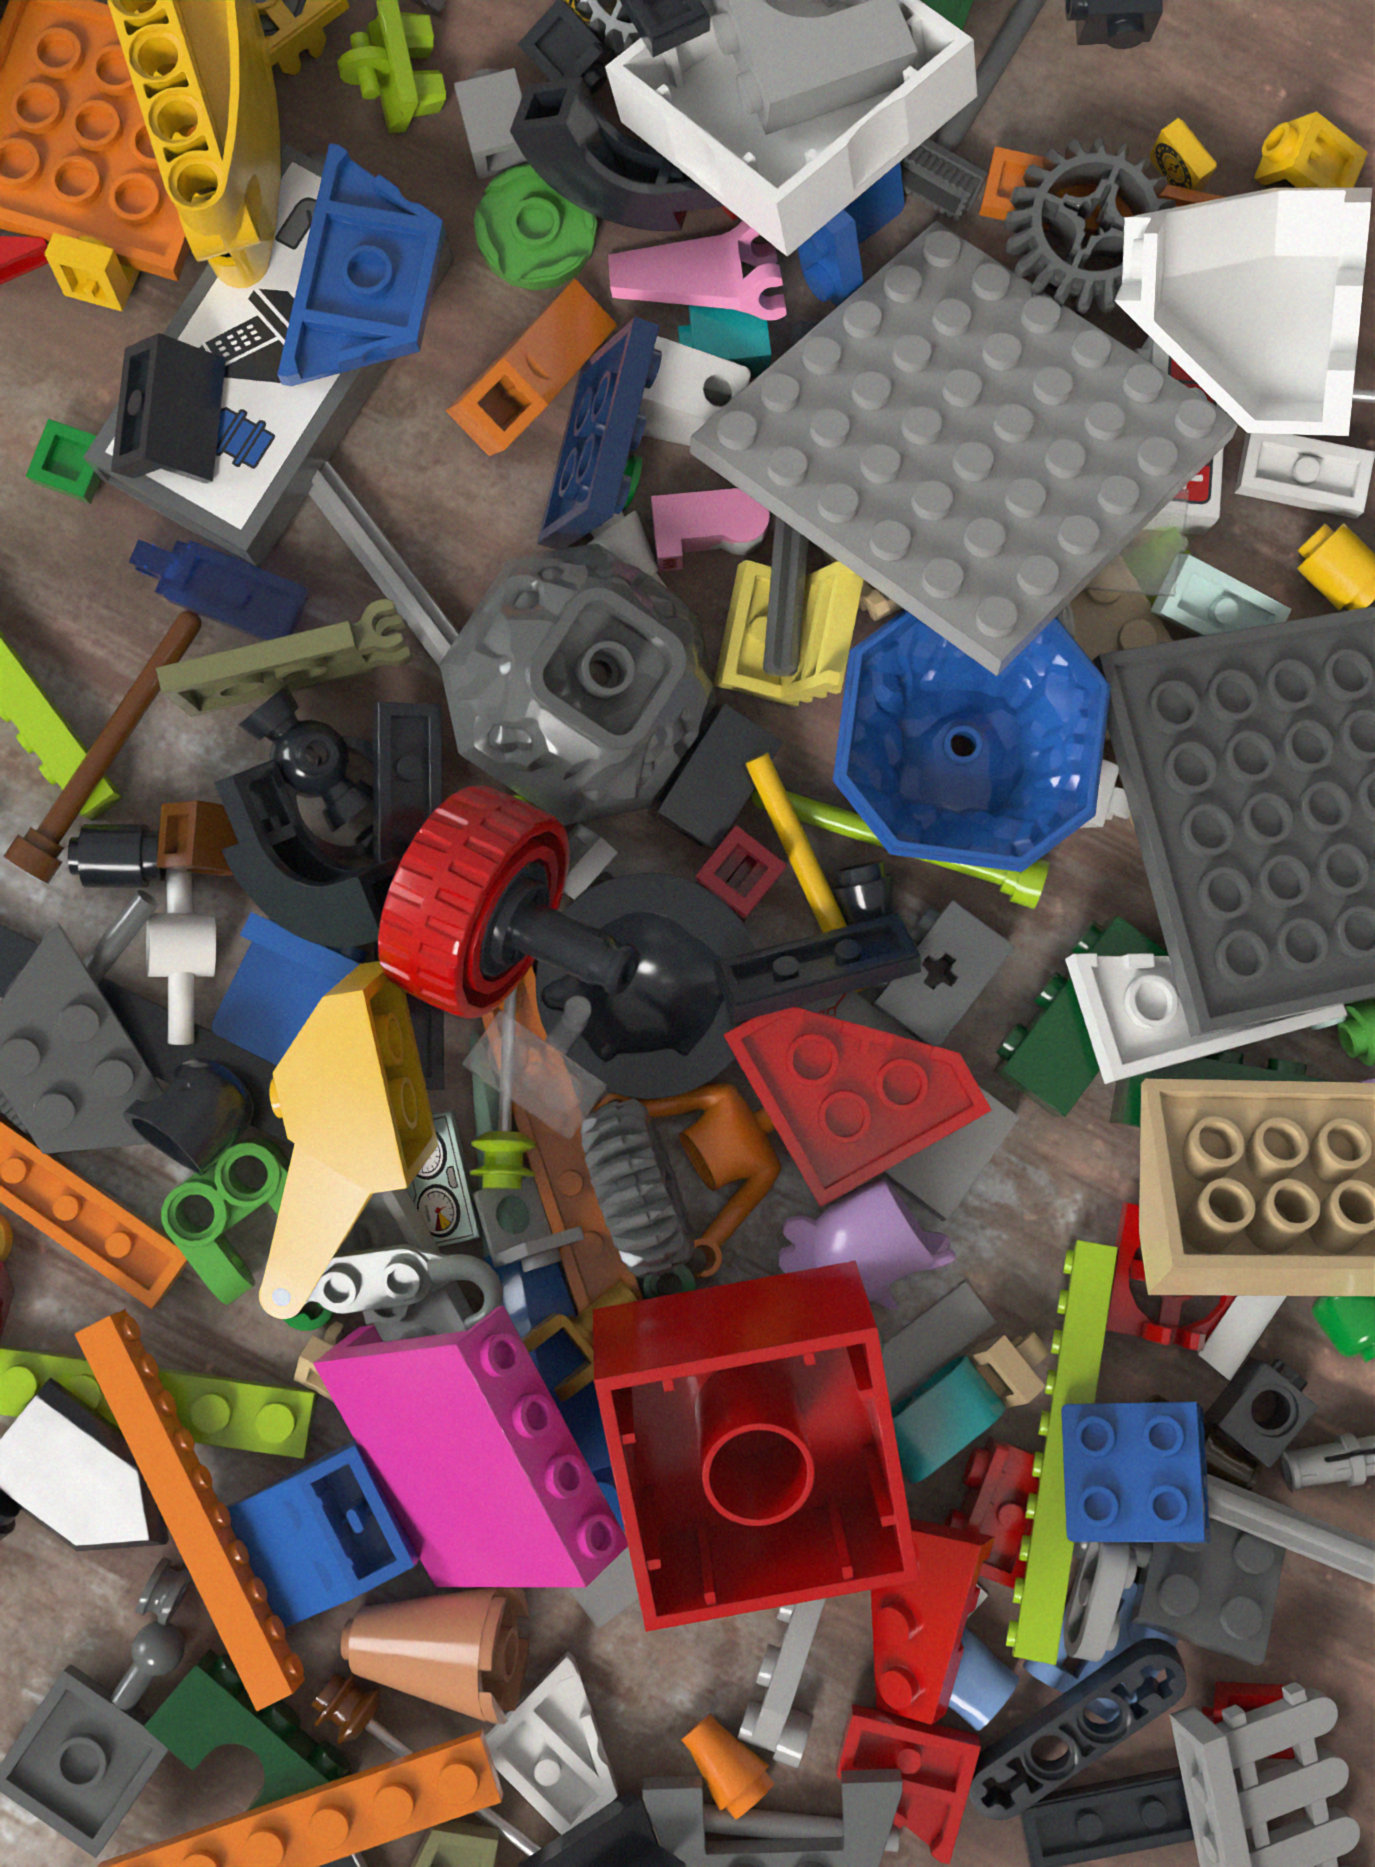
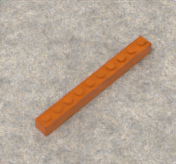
M124 1309L75 1333L256 1711L293 1694L305 1681L301 1659L296 1653L291 1651L285 1639L284 1624L277 1615L273 1614L266 1600V1587L260 1578L255 1577L249 1565L248 1550L245 1544L237 1539L230 1525L231 1517L227 1507L217 1499L212 1488V1476L207 1467L200 1463L194 1451V1439L189 1430L182 1426L176 1414V1402L172 1394L164 1389L158 1377L159 1369L157 1362L151 1354L146 1352L140 1340L141 1331L138 1323Z

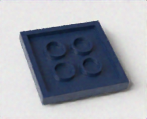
M634 317L580 368L537 544L555 550L564 549L578 539L583 538L598 526H602L604 522L613 517V514L619 515L622 512L631 486V477L623 474L629 451L634 452L637 449L646 425V413L639 411L644 388H651L661 364L662 352L654 348L660 325Z

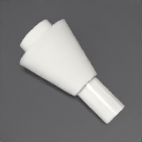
M636 510L627 516L623 512L619 515L613 514V517L604 522L602 526H598L591 531L594 539L588 544H600L624 562L638 567L665 586L656 573L658 567Z

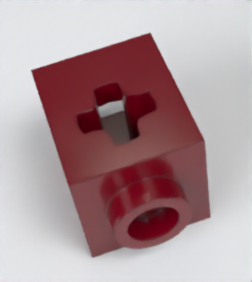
M736 825L696 874L695 883L710 890L722 899L739 919L745 922L783 875L787 865Z

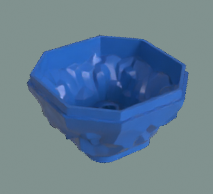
M904 609L849 651L833 782L890 855L1023 872L1096 816L1111 685L1057 616L996 676ZM955 736L965 738L973 748L972 754L966 757L956 755L951 748V739Z

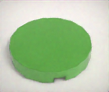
M530 164L510 168L493 178L484 190L485 195L481 199L479 207L477 206L474 226L479 252L494 274L512 286L534 291L559 287L579 275L593 256L598 235L595 215L579 208L558 194L535 172Z

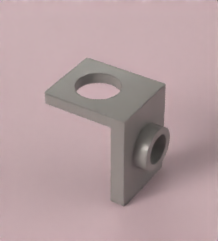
M534 1177L522 1178V1190L483 1189L473 1194L494 1268L521 1261L524 1272L562 1261L559 1248L585 1239L581 1226L551 1234ZM505 1197L520 1199L528 1209L529 1221L527 1227L519 1234L506 1232L497 1221L496 1209L499 1202Z

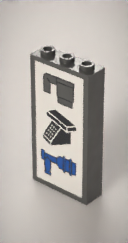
M287 144L281 150V183L277 226L266 274L258 283L251 287L234 288L227 286L219 280L208 263L163 333L166 336L226 358L213 482L205 484L163 469L135 479L111 472L118 404L83 456L97 476L104 482L257 570H260L313 486L312 479L317 470L322 471L325 463L334 453L392 359L295 386L282 385L277 375L326 157L319 153L309 151L305 155ZM445 234L433 294L454 263L447 234ZM230 253L221 255L223 257H231Z

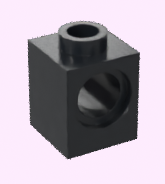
M1250 1357L1205 1412L1204 1418L1216 1426L1218 1430L1248 1455L1270 1468L1319 1406L1302 1393L1308 1385L1307 1381L1285 1363L1276 1358L1269 1366L1262 1361ZM1271 1390L1276 1398L1275 1411L1266 1421L1255 1422L1251 1413L1253 1400L1259 1393Z

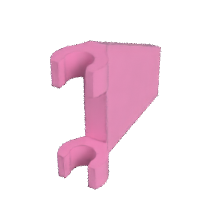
M741 221L731 231L722 235L608 254L612 298L734 309L749 313L763 320H777L787 315L784 294L771 297L761 295V292L767 288L783 285L780 265L775 264L778 262L776 248L771 243L762 245L753 243L752 240L760 234L744 221ZM741 261L757 267L744 279Z

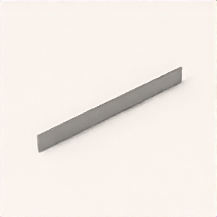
M966 1281L884 1343L882 1359L890 1404L996 1323V1320ZM628 1547L586 1588H568L598 1629L639 1598Z

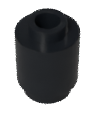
M84 824L81 827L79 837H71L69 840V871L71 875H79L84 888H147L150 881H164L166 869L156 868L159 831H150L147 824Z

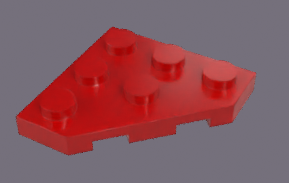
M798 1007L751 1018L723 1034L819 1207L824 1206L992 1111L961 1054L955 1051Z

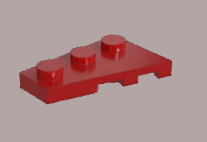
M910 1518L920 1581L871 1590L876 1709L933 1725L947 1713L965 1648L961 1643V1638L968 1614L976 1608L981 1590L976 1584L982 1562L990 1557L995 1536Z

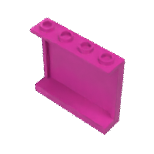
M504 1306L496 1307L468 1331L383 1342L375 1325L361 1326L313 1362L435 1587L586 1588L628 1547L623 1530Z

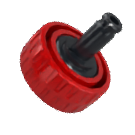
M470 786L454 793L434 810L419 829L405 852L391 882L383 907L378 934L379 961L387 979L396 987L423 1002L461 1018L481 1017L498 1007L518 986L535 959L590 985H602L607 993L612 995L621 994L629 987L637 972L640 952L637 946L630 943L623 945L615 936L558 911L566 885L570 859L569 839L566 829L555 816L526 801L487 786Z

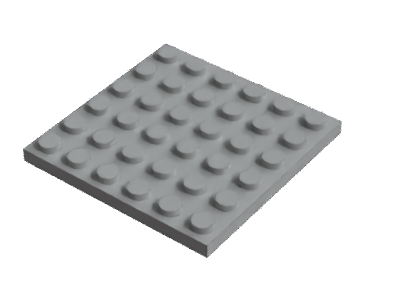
M935 221L694 432L690 440V453L998 676L1233 438L1238 423L1229 414L1066 306H1059L1045 292L1035 295L1030 291L1033 284L1022 277H1018L1015 272L938 221Z

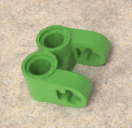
M262 1137L247 1138L230 1147L204 1175L200 1176L195 1173L174 1188L165 1198L161 1209L162 1225L167 1235L170 1236L206 1286L225 1305H230L253 1288L255 1280L244 1260L223 1233L265 1202H268L278 1215L289 1171L290 1161L282 1149L273 1141ZM252 1155L264 1162L268 1178L263 1187L250 1188L239 1181L236 1174V1165L240 1157ZM198 1194L204 1196L212 1203L215 1217L211 1225L200 1227L192 1224L187 1219L184 1213V1204L189 1195Z

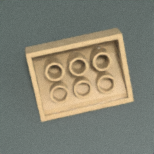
M1144 1079L1141 1084L1139 1235L1148 1295L1375 1296V1083Z

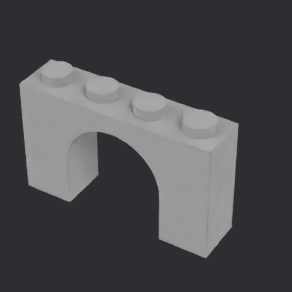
M711 0L716 15L713 16V28L717 43L724 56L733 54L740 74L736 77L740 99L749 115L757 113L765 135L896 89L904 83L903 71L909 66L914 68L918 49L897 0H869L833 14L808 18L781 12L767 4L764 0Z

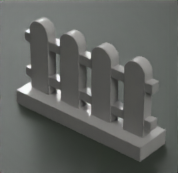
M1294 1682L1282 1687L1283 1699L1245 1713L1237 1705L1223 1709L1224 1721L1215 1725L1193 1705L1169 1714L1200 1867H1338L1337 1857L1350 1852L1357 1845L1360 1838L1358 1823L1341 1808H1327L1326 1798L1337 1794L1347 1784L1349 1768L1346 1762L1330 1749L1321 1748L1316 1750L1314 1738L1328 1733L1334 1727L1338 1718L1336 1704L1320 1690H1305L1300 1684ZM1293 1747L1294 1759L1261 1772H1256L1254 1761ZM1299 1808H1305L1306 1818L1268 1832L1266 1821Z

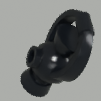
M286 684L238 726L259 741L265 737L273 742L269 754L270 760H276L299 820L305 832L318 849L333 859L349 860L364 856L372 858L374 856L373 823L354 839L356 845L340 846L331 844L315 835L305 824L299 812L297 796L304 798L321 797L326 806L322 810V814L331 833L335 832L373 800L372 786L361 779L353 782L345 776L349 763L348 752L362 756L373 764V743L358 737L341 736L330 725L312 719L298 721L294 712L299 707ZM305 753L312 758L313 765L308 762Z

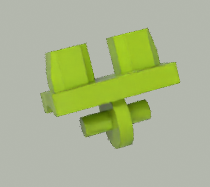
M377 0L376 4L379 15L368 23L366 33L357 32L350 36L352 50L341 55L337 61L339 76L345 83L360 85L364 99L370 100L380 96L387 132L404 133L412 117L440 113L446 100L444 80L439 70L413 71L410 58H429L434 47V34L430 15L400 12L398 0Z

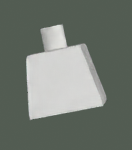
M657 336L654 348L661 350L662 358L653 385L650 389L644 388L639 408L640 412L646 413V425L643 436L690 446L691 435L748 386L751 371L745 366Z

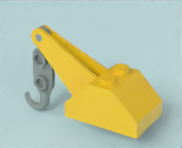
M380 961L359 964L322 997L272 1073L273 1079L270 1083L271 1106L274 1114L278 1118H283L287 1139L295 1143L270 1254L259 1290V1300L263 1309L268 1314L280 1319L295 1316L306 1303L311 1301L320 1303L324 1308L332 1312L344 1314L415 1304L450 1282L468 1280L481 1288L485 1300L483 1307L478 1313L465 1319V1327L470 1329L496 1307L502 1306L503 1287L499 1276L485 1261L471 1255L439 1254L408 1244L338 1253L373 1193L408 1188L439 1145L406 993L387 979L381 968Z

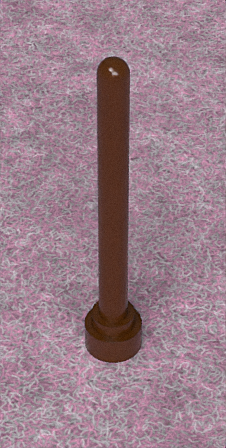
M187 610L178 615L37 830L30 827L24 837L17 834L4 854L7 860L41 881L50 883L63 863L58 857L64 847L59 843L161 690L156 668L178 663L202 627V620L196 612Z

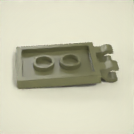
M380 599L368 605L360 620L353 625L350 621H345L157 667L156 671L161 693L186 714L193 717L270 698L286 684L291 692L372 673V668L382 665L403 666L413 660V654L409 647H405V640L401 633L387 636L390 632L402 630L406 626L404 619L398 614L394 601Z

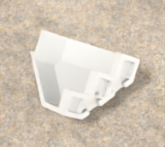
M1270 188L1125 217L1122 285L1115 298V302L1247 433L1349 436L1373 188Z

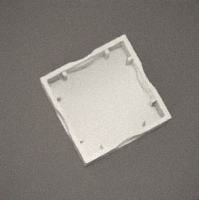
M701 0L710 16L709 32L656 57L651 56L642 38H640L605 68L620 121L783 254L789 256L978 96L974 40L920 0H897L918 49L914 68L909 66L903 71L904 83L896 89L765 135L757 113L749 115L742 104L736 80L740 71L733 54L724 56L719 48L713 28V16L716 15L711 0ZM869 0L764 1L786 14L808 18L833 14Z

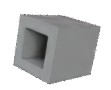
M515 68L504 71L483 69L474 72L464 81L454 83L477 179L481 180L497 176L514 166L529 164L510 133L522 99Z

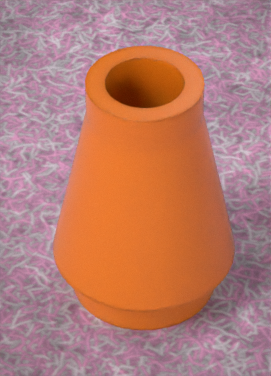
M711 1713L681 1739L690 1751L719 1811L726 1807L735 1820L752 1808L775 1785V1782L766 1772L769 1764L721 1726Z

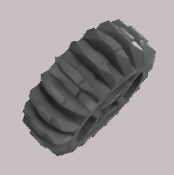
M1102 136L1094 140L1090 152L1086 154L1082 144L1076 138L1068 143L1065 150V158L1055 149L1051 148L1044 154L1042 159L1043 168L1032 164L1025 170L1023 180L1026 186L1014 188L1010 202L1016 209L1009 211L1004 220V227L1016 233L1008 239L1005 247L1008 254L1025 255L1017 263L1014 271L1018 277H1025L1033 272L1036 274L1037 278L1030 289L1032 293L1039 295L1044 292L1046 287H1049L1056 292L1053 300L1059 306L1065 303L1067 297L1075 298V310L1078 315H1085L1087 313L1092 298H1095L1099 309L1104 314L1113 310L1116 305V295L1122 285L1123 264L1104 271L1083 270L1086 261L1095 256H1106L1114 260L1117 255L1123 256L1125 218L1121 216L1116 208V194L1128 205L1133 216L1176 207V200L1157 198L1167 185L1166 176L1155 177L1150 180L1146 178L1145 174L1151 165L1150 156L1139 159L1134 166L1126 161L1130 151L1128 142L1121 144L1115 154L1110 155L1106 154V143ZM1073 185H1097L1095 192L1086 197L1079 198L1065 193L1061 199L1053 195ZM1099 205L1100 211L1095 220L1097 223L1096 235H1091L1085 248L1081 249L1080 245L1086 233L1083 231L1085 218L1089 219L1095 207ZM1042 222L1049 225L1048 232L1061 238L1065 244V261L1048 244L1043 232Z
M633 1098L621 1103L617 1100L600 1106L599 1111L585 1115L580 1133L582 1136L581 1144L586 1156L585 1162L591 1177L590 1182L594 1187L606 1227H608L611 1233L614 1247L619 1250L622 1262L627 1265L628 1270L635 1276L644 1278L653 1274H657V1276L677 1270L676 1266L691 1261L695 1243L692 1238L693 1231L688 1220V1212L685 1208L682 1192L670 1163L668 1152L663 1145L660 1132L656 1129L653 1117L649 1115L648 1109Z

